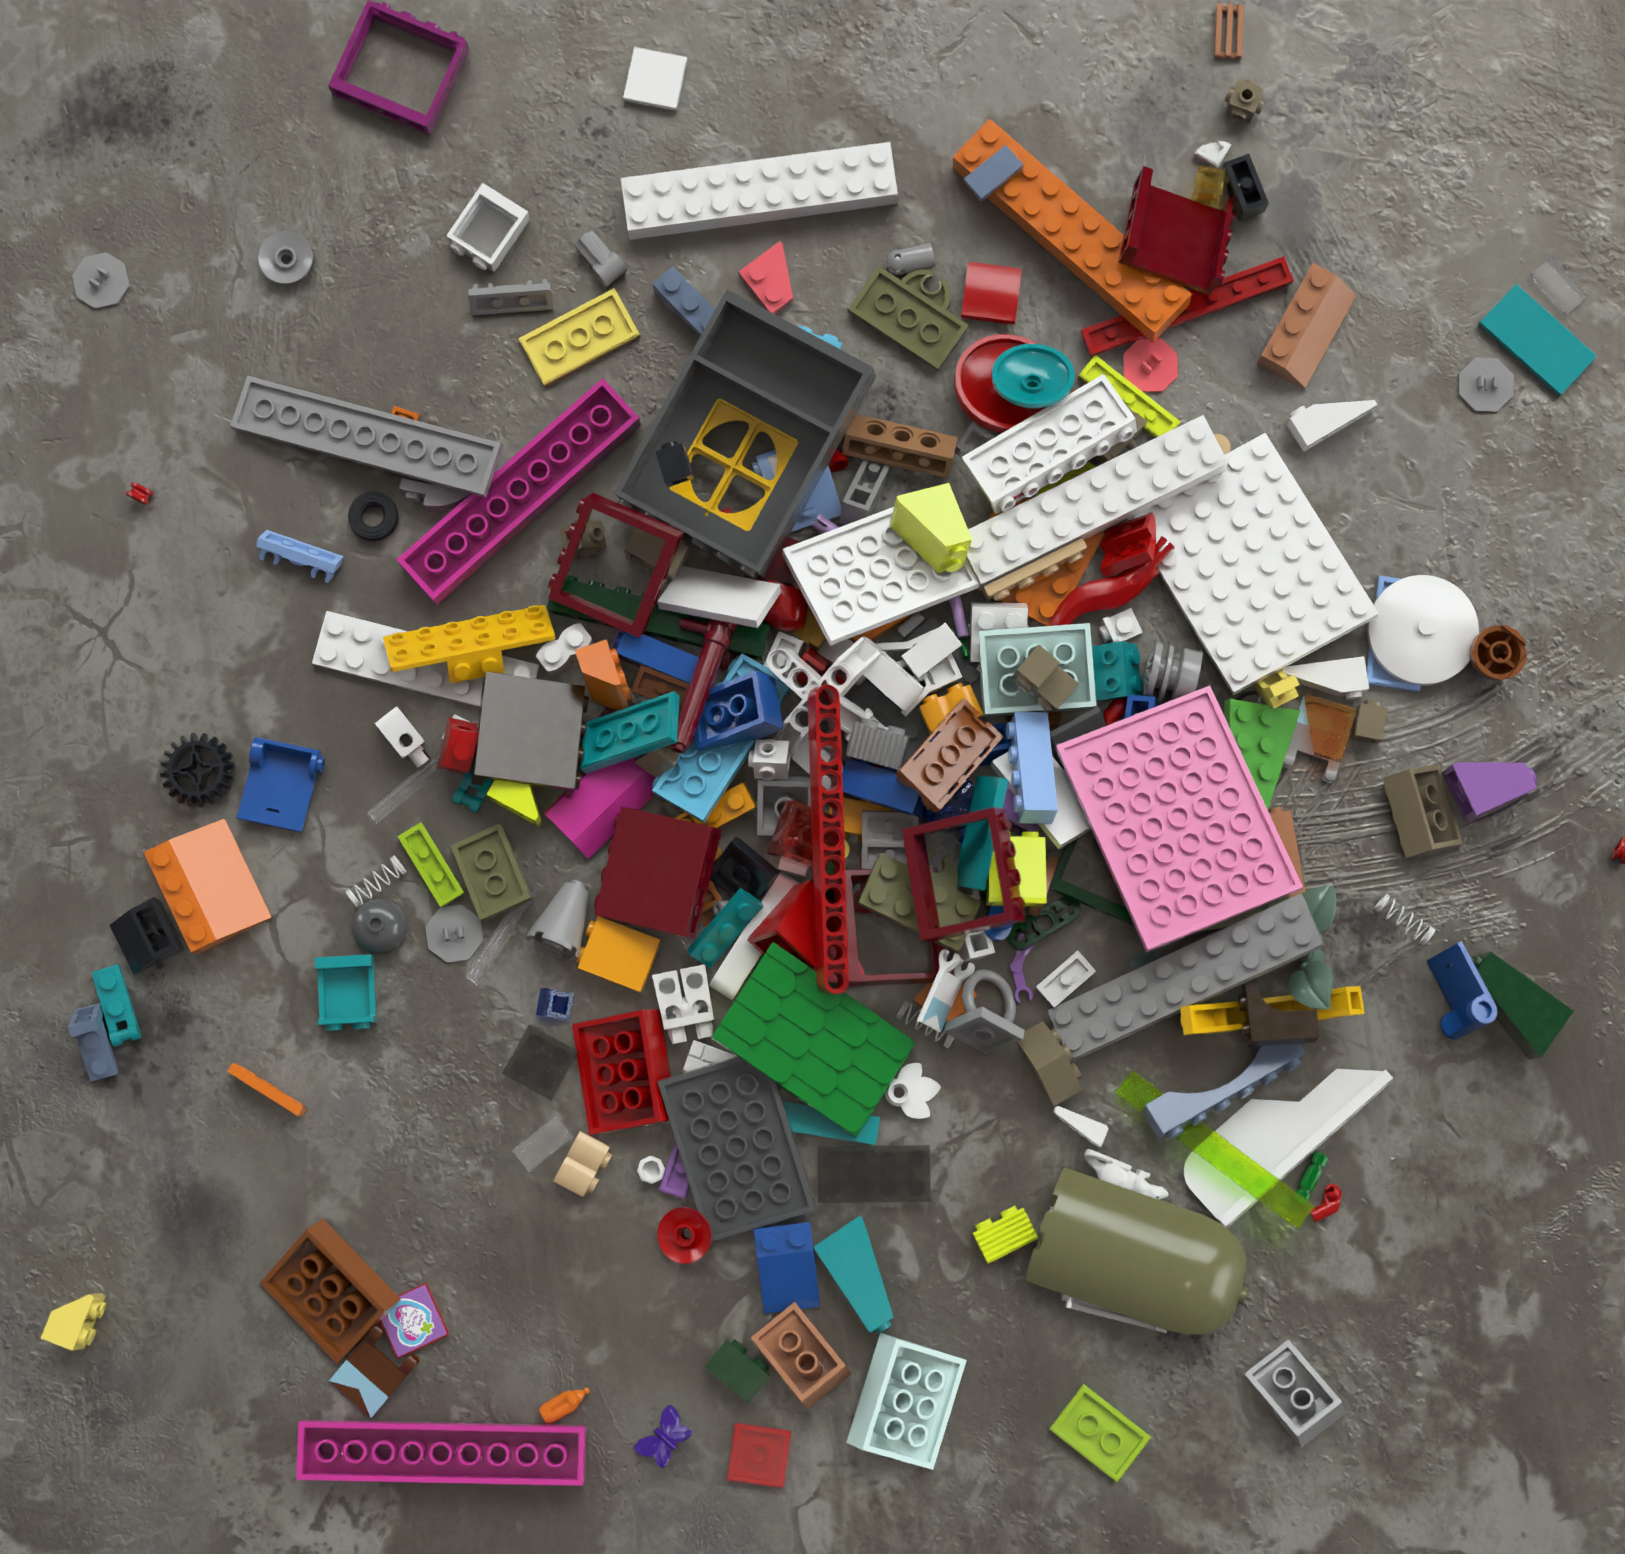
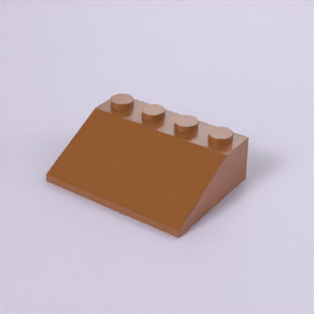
M324 1219L306 1229L260 1282L271 1296L337 1364L401 1300Z

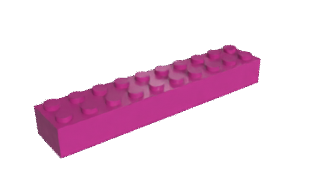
M602 378L494 473L486 498L470 494L396 560L437 606L641 426L640 418Z
M304 1419L298 1422L296 1480L583 1486L586 1474L587 1425Z

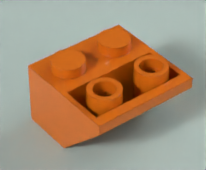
M607 640L576 649L575 653L592 701L616 711L629 707L628 702L632 701V697L616 649L610 650Z

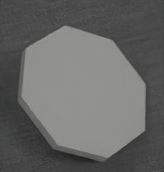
M107 252L84 257L72 275L77 298L94 309L119 304L130 287L125 263Z
M1476 357L1459 373L1458 395L1475 412H1497L1514 396V375L1498 358Z
M462 904L439 908L425 927L428 949L447 963L470 960L484 941L482 924L479 917Z

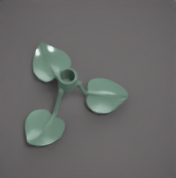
M1331 885L1313 888L1302 893L1320 934L1331 926L1335 916L1336 893ZM1318 949L1311 952L1306 960H1296L1301 964V970L1294 972L1290 976L1289 991L1299 1003L1310 1008L1327 1010L1330 1009L1333 974L1330 967L1324 963V952Z

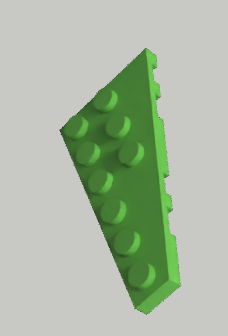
M1235 699L1225 700L1224 717L1268 810L1300 710L1282 707L1271 708L1265 704Z

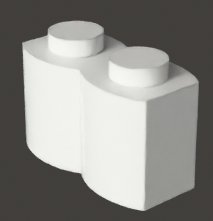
M581 623L574 624L565 629L558 640L550 641L542 646L536 657L550 677L556 676L564 672L572 660H577L576 649L594 644Z

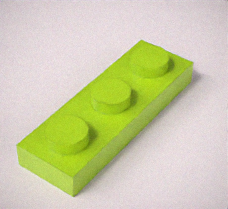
M422 822L397 836L441 908L465 894Z

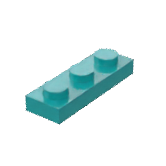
M740 888L687 949L689 955L711 968L764 907L761 901Z

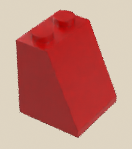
M810 880L794 885L748 937L747 941L763 956L772 942H774L809 966V968L816 967L814 885ZM825 895L827 902L831 904L833 901ZM829 917L826 921V927L830 932L836 927V922L832 917Z

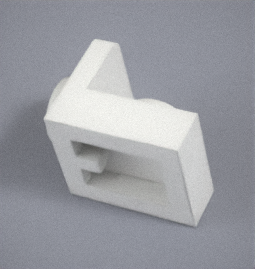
M1132 608L1108 618L1107 616L1103 618L1101 627H1099V632L1105 643L1108 641L1109 643L1126 642L1143 633Z

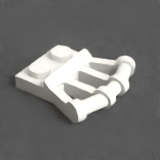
M936 629L907 642L877 643L876 645L886 654L889 651H907ZM952 653L917 679L915 675L912 676L918 682L924 681L926 685L924 687L925 690L907 711L902 709L901 713L907 717L929 693L962 679ZM903 660L897 662L902 668L907 667Z

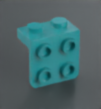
M1120 641L1092 646L1096 702L1116 698L1127 699L1128 695L1142 696L1143 680L1139 672L1141 655L1137 644Z

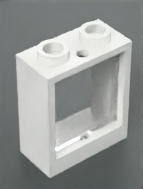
M482 183L447 234L450 244L449 248L460 256L466 254L473 259L472 263L485 271L488 268L495 272L529 222L528 211Z

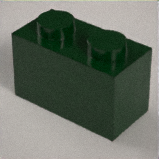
M727 1339L705 1367L749 1403L769 1379L770 1374L767 1373L769 1367L758 1357L754 1361L745 1354L748 1349L739 1341L734 1339L730 1342Z

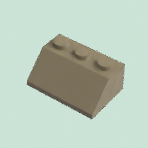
M1440 764L1412 768L1383 778L1385 794L1390 802L1392 818L1397 826L1400 846L1406 858L1463 844Z

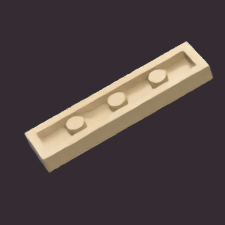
M1083 538L983 586L982 592L987 601L992 598L995 601L1001 600L1010 594L1009 590L1017 586L1023 589L1035 582L1033 578L1041 574L1044 577L1054 574L1059 570L1058 566L1065 562L1071 565L1084 558L1083 554L1086 552L1087 546Z

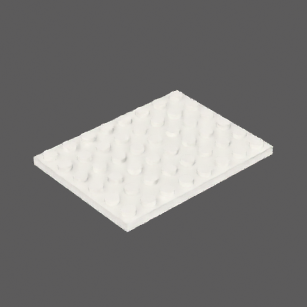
M1266 433L1225 454L1228 466L1224 472L1126 519L1129 521L1152 512L1156 522V543L1161 536L1168 540L1159 552L1169 542L1175 546L1174 550L1158 565L1159 574L1233 695L1373 620L1379 614Z

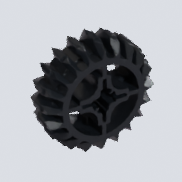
M191 733L190 742H188L185 736H181V746L172 742L171 746L175 751L173 753L169 751L164 752V755L170 759L169 762H160L162 767L168 768V770L160 772V777L169 779L162 785L164 788H171L168 793L169 796L175 797L178 795V803L183 804L187 799V805L193 807L197 799L199 807L203 808L205 807L206 798L213 805L216 803L215 794L223 799L225 795L220 790L223 787L227 790L232 788L226 780L235 779V775L229 773L228 770L236 768V765L232 762H227L233 755L231 752L224 753L227 748L224 743L217 746L218 738L212 737L208 742V735L202 733L198 741L197 734ZM200 749L212 751L218 763L204 762ZM191 751L188 763L179 766L177 769L182 757ZM197 765H200L202 768L205 767V769L199 771L197 778V775L192 770H196ZM218 772L215 782L204 790L207 778ZM177 777L191 778L196 792L183 789Z

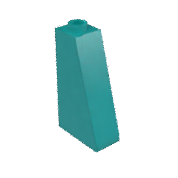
M858 1216L813 1248L868 1331L871 1333L875 1330L879 1334L892 1325L889 1320L893 1318V1314L864 1220L861 1216Z

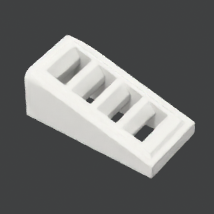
M1060 1106L1054 1107L1052 1113L1095 1147L1101 1148L1108 1131L1107 1125Z

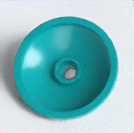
M1023 344L1012 347L996 359L992 368V383L998 394L1010 403L1021 407L1042 408L1054 405L1063 400L1071 392L1074 385L1075 372L1070 360L1060 351L1046 345Z

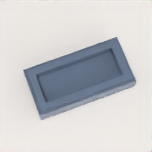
M1005 145L966 176L964 183L982 202L1023 168V164Z

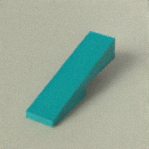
M783 1101L792 1132L877 1145L881 1117L870 1116L858 1137L855 1138L809 1105Z

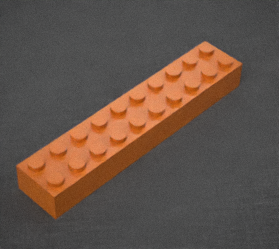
M989 118L953 156V169L965 178L1006 145L1022 162L1023 168L987 198L1154 343L1190 305L1192 294L1180 284L1118 263L1124 235Z

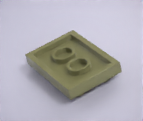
M499 823L451 845L480 921L485 922L533 900L503 824Z

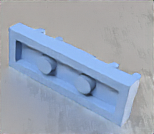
M266 530L258 538L256 547L262 549L259 554L261 560H264L268 552H271L275 557L273 562L275 565L283 557L289 559L295 565L313 566L311 577L315 578L319 570H323L326 573L325 582L327 583L333 578L334 572L342 565L344 556Z

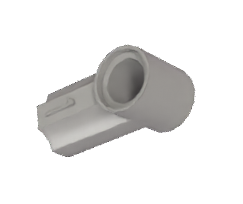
M593 231L585 233L575 244V248L590 264L593 273L605 287L609 286L628 270L614 251L610 252Z

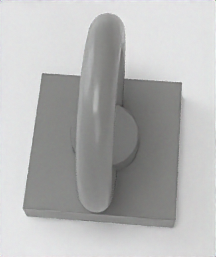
M980 969L974 971L966 979L962 991L966 1014L947 1021L944 1032L987 1055L1023 1040L1024 1029L1013 1024L1016 1014V1002L1012 989L1006 980L992 970ZM979 981H989L1001 992L1005 1004L1003 1018L984 1007L976 1008L973 993Z

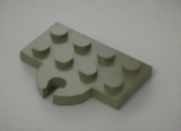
M878 266L848 308V312L922 362L939 371L969 326L947 311L950 304V288L947 281L942 277L939 280L938 289L934 292H929L925 290L923 284L925 281L932 279L933 270L918 269L908 273L900 280Z
M927 850L929 861L936 856L937 850ZM880 853L856 905L919 935L908 864H903ZM946 855L941 861V872L934 873L931 871L940 927L974 920L981 901L956 889L958 884L957 868ZM967 934L935 941L934 943L958 953Z

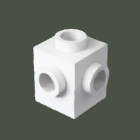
M774 739L755 741L754 751H749V767H753L755 778L763 780H788L791 758L789 741Z

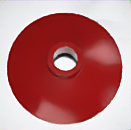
M679 1207L669 1211L661 1219L657 1238L661 1250L669 1259L677 1263L689 1264L698 1261L707 1253L711 1244L712 1234L708 1221L700 1212L689 1207ZM685 1229L691 1231L692 1236L690 1239L685 1237Z

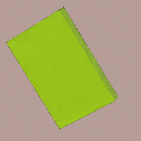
M1084 1384L1081 1385L1049 1428L1116 1482L1120 1480L1151 1438V1436Z

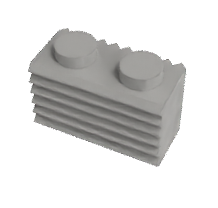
M862 718L861 722H854L845 755L899 770L904 763L911 736L905 735V729L889 725L888 730L877 727L879 722L867 718Z

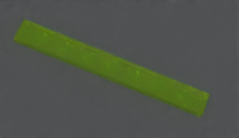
M1133 1070L1116 1091L1118 1096L1141 1113L1146 1104L1164 1095L1163 1092ZM1203 1122L1196 1126L1190 1123L1182 1128L1184 1130L1183 1133L1175 1137L1297 1230L1315 1208L1313 1204Z

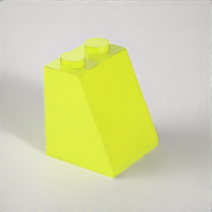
M946 483L897 496L890 519L891 528L938 573L943 571L954 572L964 566L972 538L950 484Z
M1009 832L1011 841H1013L1016 848V856L1014 857L1015 867L1021 876V884L1019 885L1020 895L1024 899L1026 906L1043 907L1047 899L1045 837H1039V832H1022V837H1013L1011 832ZM993 851L986 884V905L1004 906Z

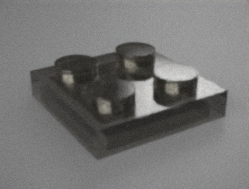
M529 1024L502 1074L552 1101L579 1051Z

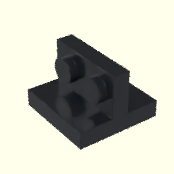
M735 837L713 866L710 880L731 897L741 888L759 900L764 892L774 883L780 871L740 838Z

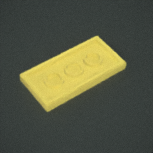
M615 288L518 339L542 384L546 387L638 339L640 334Z

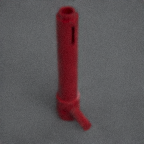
M682 618L680 621V629L705 635L702 640L704 643L679 710L677 743L669 745V749L676 753L684 754L685 750H689L724 652L728 651L731 644L730 636L735 633L737 627L735 623L710 619L709 624Z

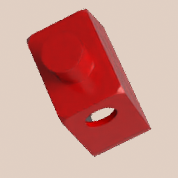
M448 717L437 769L463 775L470 772L478 740L476 723Z

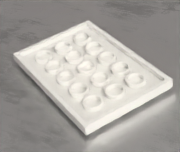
M894 507L782 550V556L830 646L975 590L979 587L980 582L967 559L964 566L957 571H943L939 573L935 571L891 528L890 519Z

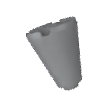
M572 880L571 883L565 882L528 931L526 940L529 942L533 939L535 941L533 944L535 948L553 957L561 959L563 954L570 955L569 961L577 960L580 954L590 892L586 890L587 886L577 880Z

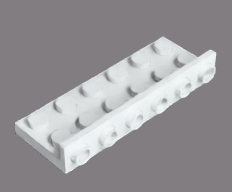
M1103 374L1070 393L1060 402L1046 407L962 456V461L990 501L994 513L998 514L1001 511H1008L1021 499L1035 495L1045 485L1059 481L1069 471L1083 467L1091 458L1105 454L1120 441L1125 442L1137 432L1136 419ZM1023 492V496L1014 500L1013 497Z

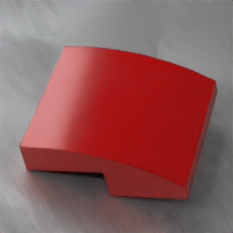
M968 262L961 318L1015 325L1022 268Z
M1152 512L1104 531L1105 535L1100 543L1105 553L1100 567L1104 577L1153 560L1156 546V522Z

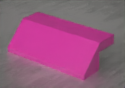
M636 757L587 774L584 773L581 776L579 789H574L571 798H565V791L543 812L588 859L614 835L616 829L614 822L621 806L640 810L654 796L652 785L655 777L635 763Z

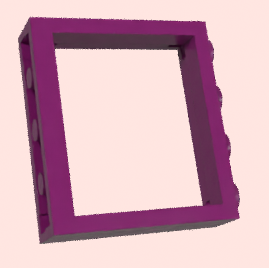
M367 0L328 87L333 96L431 135L469 51L467 40L458 36L457 32L450 31V33L440 30L441 28L433 22L426 21L423 23L418 21L409 12L401 11L399 13L392 10L384 2L381 4ZM375 20L455 52L427 115L347 82Z

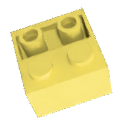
M102 1293L89 1294L51 1311L41 1339L72 1351L85 1349V1346H89L94 1339L96 1330L93 1327L96 1319H100L106 1309L107 1303L104 1302L106 1295Z

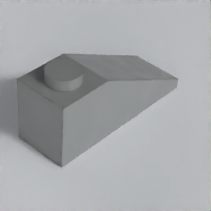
M863 459L842 502L839 523L847 525L874 514L890 473L891 465Z

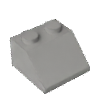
M788 775V780L758 779L757 835L812 837L810 776Z

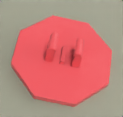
M1139 339L1123 354L1124 378L1142 392H1163L1178 377L1177 353L1163 339H1156L1154 343L1149 339Z

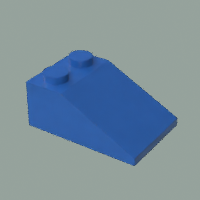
M755 670L711 688L694 734L696 749L704 750L760 739L783 730L775 678Z
M810 1222L754 1229L764 1314L782 1312L794 1302L800 1309L820 1307Z

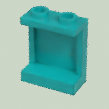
M369 954L315 957V969L318 970V1025L325 1026V1031L342 1030V1025L353 1024V1029H369L370 1023H377L374 956Z

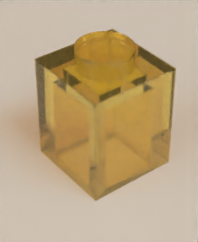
M1198 166L1194 177L1191 200L1218 205L1222 197L1225 169Z

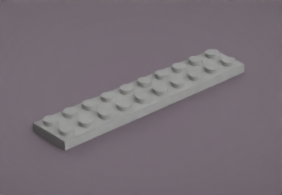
M251 376L246 378L230 425L233 430L485 498L487 497L503 445L499 442Z
M1300 893L1047 1011L1055 1030L1062 1040L1061 1046L1067 1045L1074 1058L1070 1062H1073L1180 1013V1007L1198 1005L1314 952L1325 945L1304 896Z

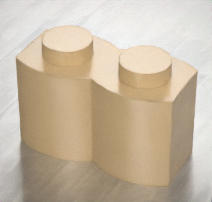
M580 1131L554 1182L582 1197L586 1193L592 1194L599 1179L595 1178L599 1168L605 1169L613 1155L608 1152L610 1146Z

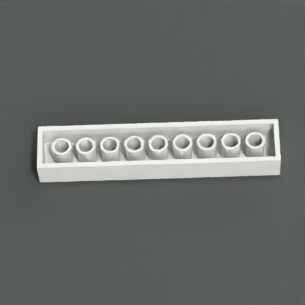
M890 142L621 178L629 240L897 204L898 198Z
M1204 415L968 529L972 542L966 559L980 582V591L983 590V586L1081 538L1085 540L1224 472L1228 466V461Z

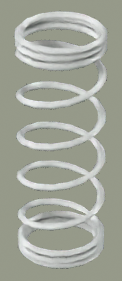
M395 855L391 856L390 861L397 873V876L394 873H392L385 865L381 864V868L388 880V883L384 879H382L375 871H372V875L379 887V890L374 885H372L366 878H363V882L370 896H368L364 891H362L357 885L354 884V889L361 903L354 896L350 889L345 891L346 895L356 906V908H359L363 904L362 898L358 890L362 892L367 898L372 899V894L367 883L370 886H372L376 891L381 892V887L376 876L385 884L390 885V880L385 869L395 878H399V873L397 869L403 875L404 873H407V871Z
M1384 894L1374 907V911L1379 913L1388 903L1393 901L1386 916L1387 920L1403 907L1395 926H1398L1407 916L1412 914L1404 933L1421 921L1413 940L1430 927L1419 942L1421 946H1424L1435 932L1434 927L1427 926L1418 934L1423 920L1419 919L1409 927L1413 919V912L1408 913L1400 920L1404 911V905L1399 906L1391 913L1395 899L1389 900L1390 895Z
M907 1000L904 1001L895 1017L901 1020L910 1006L905 1021L906 1025L922 1010V1008L919 1009L908 1021L913 1004ZM917 1021L915 1030H918L923 1025V1023H921L917 1028L919 1021ZM927 1026L926 1031H925V1036H928V1035L933 1031V1029H931V1030L927 1033L928 1028H929V1027ZM937 1031L935 1036V1042H937L945 1034V1032H943L938 1037L939 1032ZM948 1034L943 1046L948 1049L955 1037Z

